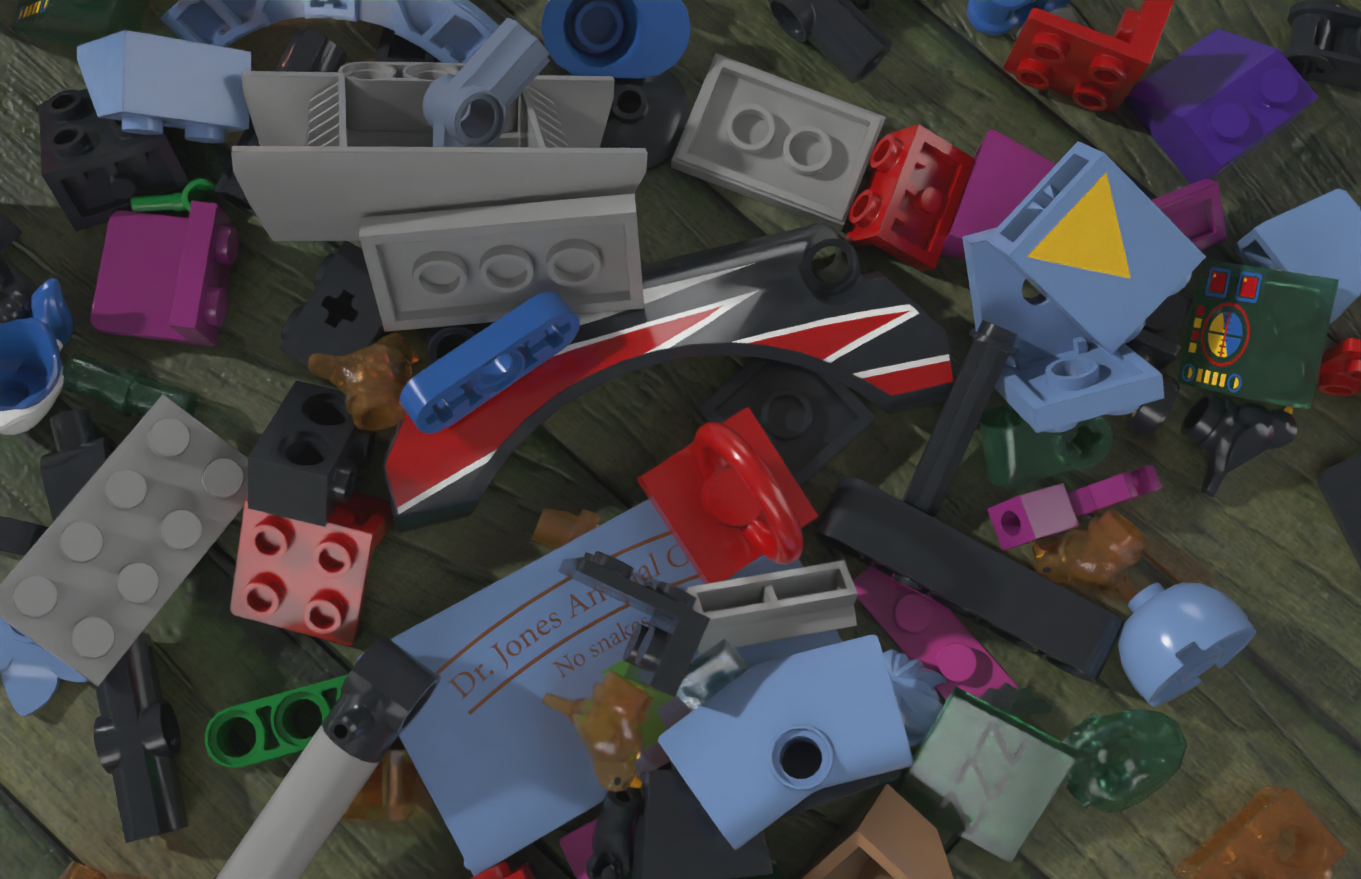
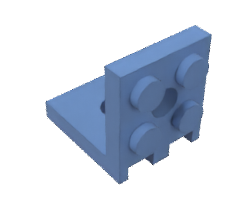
M997 228L962 237L976 331L983 319L1018 334L1014 347L1018 348L1019 351L1017 355L1009 354L995 389L1036 433L1043 431L1050 433L1064 432L1074 428L1078 422L1105 414H1129L1138 410L1142 404L1164 399L1162 374L1126 344H1122L1113 354H1110L1082 333L1042 293L1031 298L1023 297L1022 285L1026 278L986 241Z

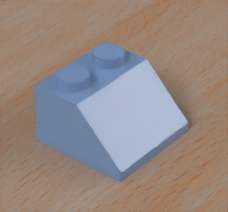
M123 30L77 46V62L97 116L100 118L122 120V131L161 135L163 134V126L185 129L186 140L204 143L225 142V133L249 129V111L243 95L242 71H251L250 51Z

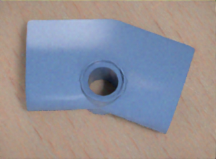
M868 635L757 664L678 721L658 738V742L735 851L807 796L822 788L913 766L912 755L881 645L876 635ZM797 742L813 744L820 750L822 755L820 769L807 779L793 778L783 770L782 759L784 753L791 745Z

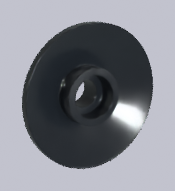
M668 69L660 75L645 78H614V99L600 148H645L648 153L646 171L654 169L668 161L676 151L690 117V106L686 92L677 77ZM635 99L641 106L636 112L628 114L622 112L618 105L622 100Z

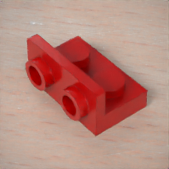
M920 124L887 134L878 142L870 158L872 170L864 191L856 198L849 213L851 225L845 240L855 248L875 245L920 272L934 270L976 159Z

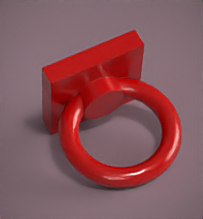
M749 407L741 409L722 423L707 422L697 429L693 442L636 479L704 584L725 581L762 555L782 565L795 562L801 556L803 550L801 528L818 517V514Z

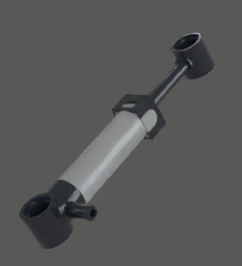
M381 636L354 665L341 687V697L220 873L213 879H299L398 735L413 721L437 688L441 677L388 637Z

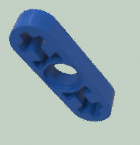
M543 292L537 294L415 375L403 388L400 395V404L421 432L436 433L442 431L566 348L577 335L580 321L558 293Z

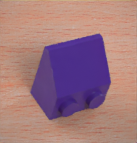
M1217 28L1133 87L1123 101L1187 181L1192 184L1202 179L1213 180L1287 127L1318 96L1279 49Z

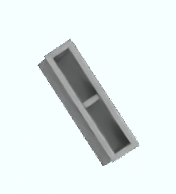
M844 560L696 585L686 589L687 593L697 598L692 610L711 618L695 652L697 654L857 626L854 603L858 593Z

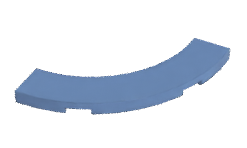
M179 0L160 18L181 40L228 47L252 32L287 19L305 17V19L332 18L355 22L362 20L394 30V34L423 48L442 63H467L499 27L484 11L469 0Z

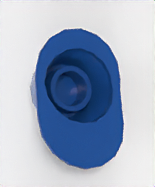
M549 0L544 7L541 22L544 46L554 62L569 73L578 76L645 78L660 75L674 66L687 48L691 31L688 10L682 0Z

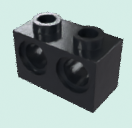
M296 380L248 456V509L326 527L338 502L347 504L350 500L356 482L359 463H369L372 458L378 429L377 426L369 424L371 398Z

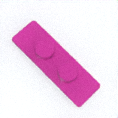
M871 566L853 580L858 593L856 599L908 658L920 659L925 668L938 672L946 678V683L938 684L934 688L971 730L980 729L1018 694V686L950 609Z

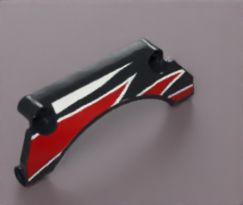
M824 223L811 224L801 228L642 264L643 309L576 314L580 321V327L577 335L566 348L450 427L436 433H423L416 427L402 407L383 456L382 465L387 480L388 497L396 526L400 533L469 517L476 509L492 478L510 454L536 427L564 405L589 390L626 373L659 363L693 357L731 355L766 358L798 365L829 376L858 391L887 414L893 415L946 402L957 378L954 362L950 354L947 331L881 271L861 275L859 258L855 249L833 227ZM827 246L836 247V256L828 267L817 270L811 268L813 257L820 249ZM494 322L428 328L427 359L429 366L448 354L439 346L443 338L451 334H460L470 339Z

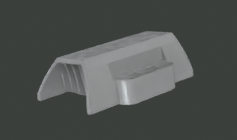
M369 61L345 64L339 68L338 72L242 71L243 95L260 146H232L231 151L233 173L256 216L273 241H360L359 226L360 218L633 194L646 174L648 153L645 148H600L614 99L615 80L613 76L537 75L506 110L507 120L504 131L499 139L492 144V147H433V127L428 124L423 113L422 104L425 92L436 79L448 74L456 75L466 63ZM466 105V107L462 111L460 119H462L465 113L467 112L468 105Z

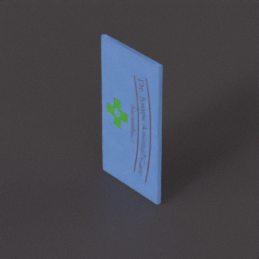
M648 499L391 638L390 640L441 677L437 688L413 721L399 734V737L464 857V866L471 870L475 877L604 801L608 789L614 784V779L619 774L624 776L621 783L631 785L636 775L640 779L642 771L656 770L670 762V758L658 742L659 736L748 669L765 661L844 642L841 640L837 630L703 654L695 653L676 697L646 688L625 678L624 676L630 665L623 661L626 646L639 624L648 626L652 616L558 572L563 559L583 557L585 552L594 555L596 551H599L632 566L634 570L630 580L642 586L645 581L656 585L658 581H661L686 592L687 587L704 584ZM762 555L727 580L796 569L803 566L799 558L791 564L782 565Z

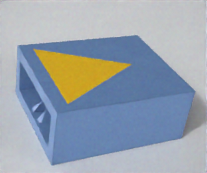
M1079 141L986 239L991 246L1082 333L1110 354H1113L1122 344L1133 340L1142 331L1146 319L1168 296L1176 294L1185 287L1192 276V271L1206 258L1104 152Z

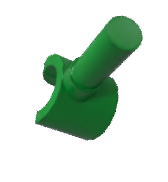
M198 178L188 183L183 192L168 195L132 196L133 212L162 210L190 212L191 201L203 202L207 196L216 194L214 192L216 185L207 179Z

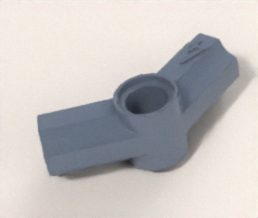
M506 18L456 75L448 74L441 76L430 84L425 92L422 106L424 117L428 124L433 127V147H492V144L499 139L504 131L507 120L506 110L550 61L547 57L549 52L519 22ZM466 105H468L467 112L465 113L463 118L460 119L462 111L464 110Z

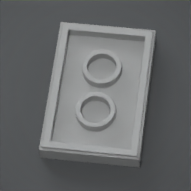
M715 54L671 160V168L815 223H824L841 232L886 117Z

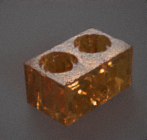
M1265 785L1179 863L1172 872L1178 879H1231L1239 872H1242L1246 879H1331L1335 872L1331 866L1347 851L1291 788ZM1288 828L1294 836L1295 849L1292 856L1283 862L1278 855L1276 844L1280 833Z

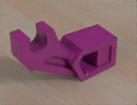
M1149 465L1133 472L1128 471L1070 492H1066L1064 483L1019 495L992 506L987 511L1002 551L1076 528L1079 526L1078 517L1162 489L1154 465Z

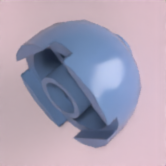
M1186 582L1173 585L1165 590L1160 583H1154L1139 592L1129 602L1128 607L1133 614L1121 629L1118 650L1122 669L1134 689L1140 696H1143L1148 704L1150 703L1152 707H1157L1172 701L1200 684L1202 681L1197 676L1214 664L1219 669L1227 664L1250 642L1256 634V629L1249 622L1248 616L1222 591L1206 584Z

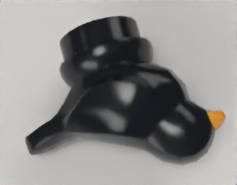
M1212 392L1204 394L1190 409L1180 430L1182 435L1191 440V445L1194 448L1206 450L1207 472L1202 483L1201 492L1207 496L1214 497L1228 472L1266 450L1281 448L1291 443L1297 435L1298 428L1292 415L1293 406L1285 404L1283 407L1269 410L1261 404L1249 402L1236 406L1233 400L1228 397L1220 398Z

